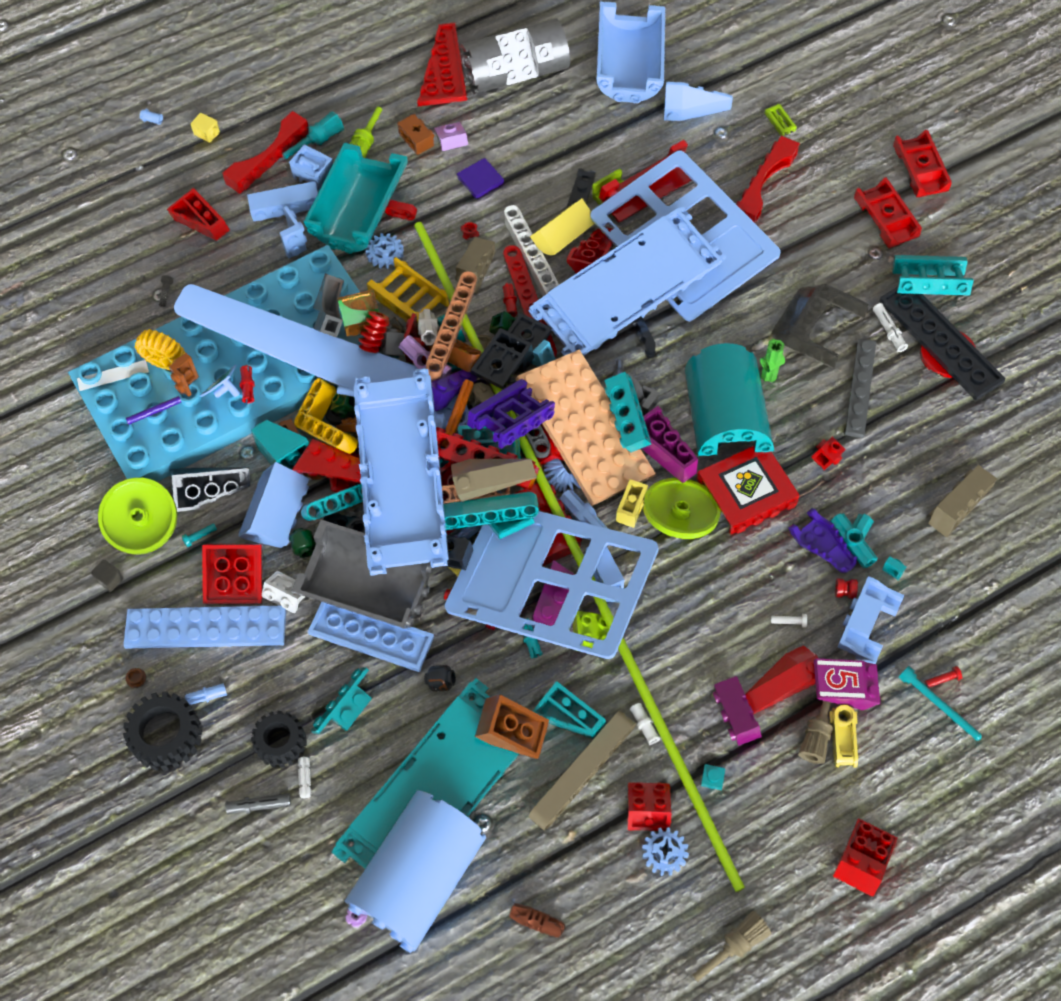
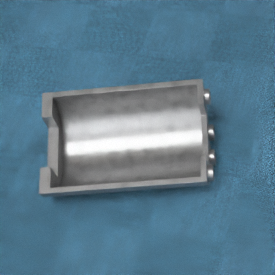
M320 520L314 534L316 546L305 573H298L291 591L295 594L400 628H411L416 615L420 616L423 609L422 600L428 596L430 586L427 585L430 573L434 570L431 567V562L386 568L387 574L371 576L367 566L365 533Z

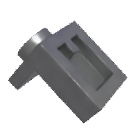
M645 385L642 387L644 399L640 404L643 416L653 410L659 403V392Z

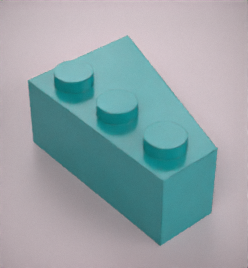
M557 681L533 709V712L548 719L549 724L594 739L607 724L605 718Z

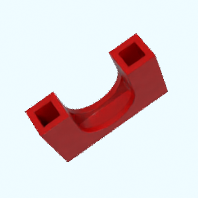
M538 483L533 485L532 490L523 489L516 492L535 493L539 511L553 515ZM551 484L550 487H551V489H552L554 495H556L555 488H554V486ZM557 499L565 518L571 519L570 515L566 516L564 512L563 502ZM561 532L556 534L542 567L552 563L553 560L556 561L572 554ZM575 536L581 549L582 538Z

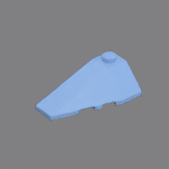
M666 82L664 120L683 121L731 110L732 95L717 91H704L699 86L696 89L689 87V84L684 82Z

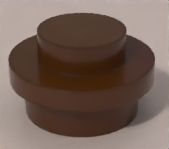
M140 668L130 669L126 674V683L132 688L141 687L146 681V674Z

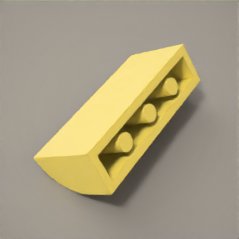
M580 199L532 234L530 238L540 251L547 255H555L595 223L591 220L590 209L584 200Z

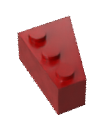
M194 188L167 208V211L175 221L216 241L230 231L224 219Z

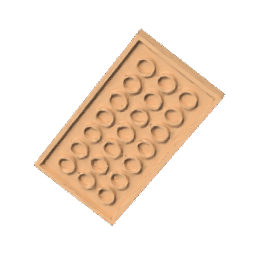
M580 349L516 377V381L523 379L527 382V389L529 387L532 389L531 397L539 403L546 399L549 402H555L553 417L542 424L591 506L625 491L630 479L642 483L655 476L656 473L641 449L631 453L621 446L619 440L621 434L616 429L614 423L616 417L611 412L609 406L611 404L610 398L607 397L605 390Z

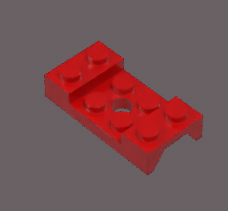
M924 130L917 138L902 140L900 136H895L893 147L898 158L903 159L911 177L910 185L916 198L949 191L952 181L929 131ZM922 159L927 163H921L919 160Z
M887 177L883 178L876 187L869 190L856 189L855 200L862 210L866 209L881 230L880 237L888 248L920 236L922 227ZM884 209H889V210H892L893 212H890V213H889V212H886Z

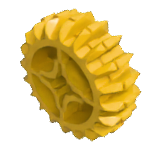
M144 330L138 335L135 342L136 352L142 358L157 366V368L160 367L169 371V366L178 357L185 354L184 348L180 346V343L170 338L169 335H165L163 332L160 333L157 330Z

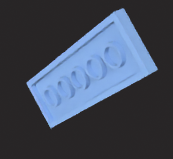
M321 602L308 630V634L417 672H420L434 639V634L414 627L400 628Z

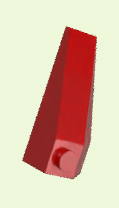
M605 227L609 232L613 230L612 228ZM598 228L590 234L589 239L581 241L580 246L571 249L566 262L577 274L610 252L614 244Z
M805 646L786 653L745 693L753 714L815 685L814 659H819L818 656Z

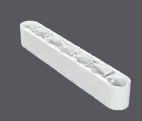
M510 205L504 210L505 225L514 243L520 248L525 264L542 296H545L549 291L557 287L559 283L542 251L537 248L530 238L532 232L517 206Z

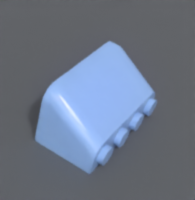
M277 462L268 467L258 481L239 531V537L278 548L287 546L290 530L294 528L297 522L295 516L303 505V502H301L302 497L305 496L309 488L307 485L309 478Z

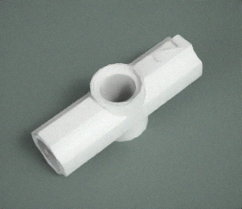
M423 309L419 313L418 333L421 335V341L426 345H433L438 331L437 318H435V314L430 309Z

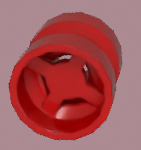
M836 578L835 598H843L844 596L849 599L857 598L858 580L850 579L845 581L843 578Z

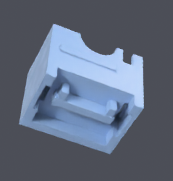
M304 144L289 161L293 179L297 180L298 177L299 182L303 180L307 182L315 181L317 191H320L333 165L332 158Z

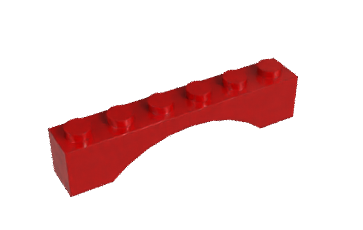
M294 111L288 114L281 121L278 136L265 151L253 158L234 162L222 173L225 184L239 194L248 189L255 180L259 179L265 171L283 157L282 153L295 146L303 137H306L309 133L308 121Z
M780 136L779 140L773 143L771 153L766 154L764 164L759 166L756 177H752L749 184L750 187L744 190L742 200L737 201L736 205L754 223L757 222L762 212L761 189L764 183L777 171L791 166L798 154L800 143Z

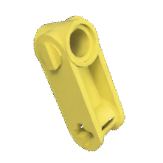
M840 705L829 711V722L833 727L834 766L852 765L853 768H856L858 765L857 712L848 705ZM838 715H845L848 721H842Z

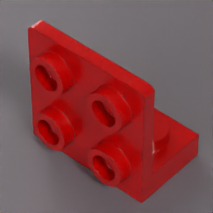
M628 783V830L658 831L661 828L662 831H666L667 828H670V784Z

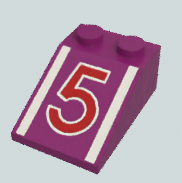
M814 659L817 699L839 705H848L859 710H866L881 704L876 664L859 660Z

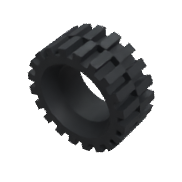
M157 692L152 693V699L148 700L146 696L141 698L143 703L140 706L137 703L132 706L134 713H127L126 718L129 720V723L124 722L123 728L126 733H123V737L127 742L126 745L129 750L147 768L150 765L153 770L158 771L160 766L164 771L169 770V765H173L176 769L180 767L179 761L183 760L187 763L190 760L187 755L189 753L195 755L197 752L194 745H200L201 739L198 736L202 735L201 722L187 700L181 699L179 695L173 693L171 697L168 692H162V697H159ZM164 713L179 717V732L170 743L163 746H151L145 743L144 729L153 717Z

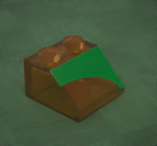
M374 289L337 298L346 336H355L360 334L361 331H367L363 325L370 324L366 321V318H372L368 312H379Z

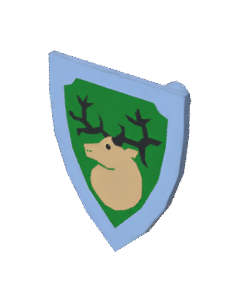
M236 364L213 382L200 397L210 393L218 386L220 387L213 392L217 398L228 390L234 397L238 396L240 391L229 380L236 368Z

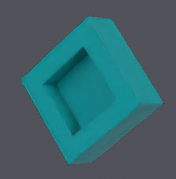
M889 556L882 570L899 581L905 572L906 566L900 560Z
M705 764L701 787L722 791L726 768Z

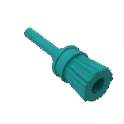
M329 112L319 122L308 127L309 134L306 135L307 138L282 153L284 159H288L297 153L304 144L316 143L321 146L330 137L344 131L345 128L342 120H340L335 112Z

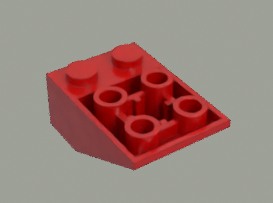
M858 818L833 877L873 897L882 882L898 837Z

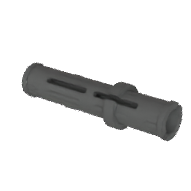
M290 794L257 798L245 797L242 800L226 801L227 815L241 812L250 814L251 811L290 807Z

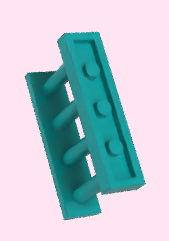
M895 255L892 273L902 275L899 278L897 293L970 295L974 279L963 277L966 271L967 257ZM927 275H937L938 277H927ZM945 275H947V276H956V278L945 277Z

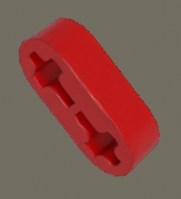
M390 200L384 212L392 217L412 221L415 219L418 210L411 204Z

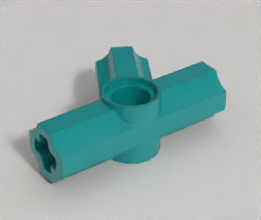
M840 513L830 520L835 528L838 529L839 536L843 537L844 542L847 544V549L853 556L857 557V561L862 568H868L878 560V557L864 540L874 522L869 515L865 513L858 514L853 524L844 513Z

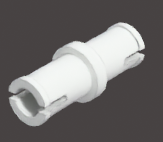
M641 703L633 705L630 711L638 723V729L642 730L649 745L655 744L660 740V737L652 725V719L647 716Z

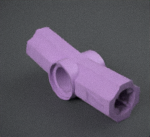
M408 335L400 343L399 348L414 362L417 368H426V365L422 362V357L424 355L428 360L430 352L423 348L411 335ZM446 364L441 378L450 375L452 367Z

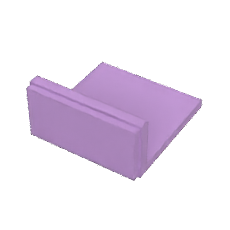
M460 122L434 128L440 139L442 151L468 145L466 131Z

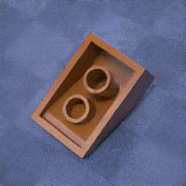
M499 694L486 698L475 737L490 745L539 759L549 720Z

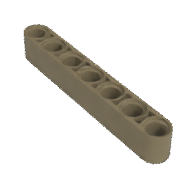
M618 711L537 803L528 817L546 831L635 728L636 723L622 711Z

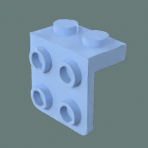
M285 206L283 209L289 228L279 233L285 254L289 259L307 250V238L303 233L305 229L301 222H297L294 211L289 210Z

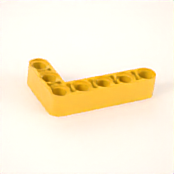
M318 378L313 382L295 417L294 425L314 437L351 454L357 448V439L322 421L336 393V387Z

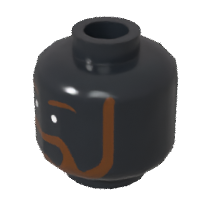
M433 665L429 668L428 673H425L424 681L433 692L449 691L455 685L456 674L448 665Z

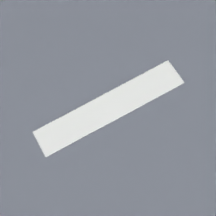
M142 360L132 363L127 367H116L102 371L100 380L91 385L85 384L80 378H77L79 391L126 379L135 373L149 372L147 362ZM97 373L84 376L83 378L91 379L95 377Z

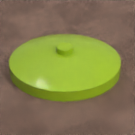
M130 478L117 483L105 494L98 511V523L104 538L119 551L133 555L147 554L163 546L172 536L177 523V507L171 494L158 482L147 478Z
M677 478L660 480L650 486L643 502L644 514L656 529L664 534L681 539H695L709 534L717 526L721 514V509L707 487L689 479L684 483Z

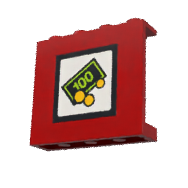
M752 446L698 471L697 482L706 485L730 524V535L741 533L751 525L756 526L768 517L773 518L785 509H793L798 503L799 493L771 451L755 452V446Z

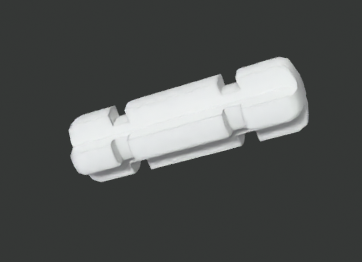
M308 757L298 758L299 795L301 798L311 797V789L309 787L311 786L310 769L308 768L310 767V760Z

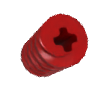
M369 311L368 314L372 318H366V321L370 324L363 325L367 331H361L360 334L365 338L358 339L362 343L359 347L370 353H378L379 346L382 344L381 340L384 339V333L387 331L386 326L390 323L389 317L380 312Z

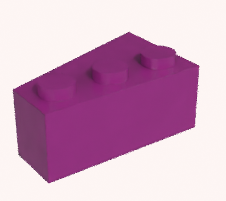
M553 560L550 569L575 575ZM545 583L533 614L534 621L549 626L554 625L569 590Z
M735 676L714 684L715 692H712L716 703H721L723 710L720 713L724 722H729L731 728L728 729L731 740H736L739 746L760 738V726L758 721L755 720L753 710L749 706L738 677Z

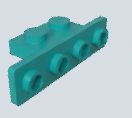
M367 667L357 668L350 677L352 679L348 684H344L339 689V695L335 701L331 700L325 707L327 711L323 716H319L313 722L312 733L319 734L330 719L345 731L350 728L372 699L357 686L369 671Z

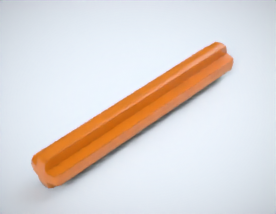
M468 379L462 384L445 429L446 434L451 436L457 431L474 383ZM443 441L441 447L447 448L449 441Z

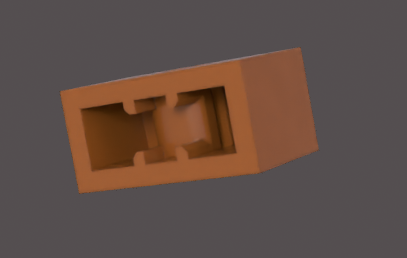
M415 114L397 123L399 135L417 155L434 146L433 132L431 129H427L421 118L418 119Z

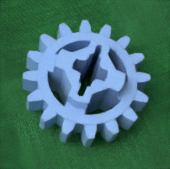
M381 233L380 237L375 235L374 240H370L365 251L368 262H372L374 267L378 264L380 269L383 266L389 269L390 264L395 266L394 258L400 259V257L404 256L401 240H397L396 235L390 237V233L386 236Z
M659 828L658 834L651 831V839L645 838V843L648 845L642 846V850L646 852L642 855V858L648 859L646 866L652 865L653 873L658 869L661 876H663L664 871H668V874L672 875L673 869L677 872L680 871L679 864L685 866L686 861L683 858H688L689 853L685 852L688 849V844H682L685 838L684 836L678 838L677 830L672 834L670 833V828H667L666 832ZM659 839H663V841H661V842L658 843V844H657V843H654L655 841H657V840H659ZM671 840L675 842L678 847H675L672 844ZM665 844H667L668 853L665 859H663V848L665 847ZM652 856H656L660 863L655 861ZM672 859L676 860L674 863L667 865Z

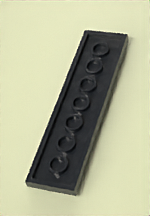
M897 286L880 297L879 302L884 305L975 401L1005 382L1006 378L923 294L897 293Z

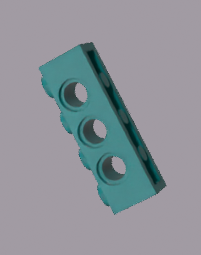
M622 372L606 379V387L604 389L611 401V404H609L610 410L616 417L614 423L616 429L621 434L619 438L621 446L632 453L651 445L652 443L632 377L626 372ZM624 393L623 397L619 399L620 394ZM629 410L628 414L624 416V412ZM634 426V430L629 433V429Z

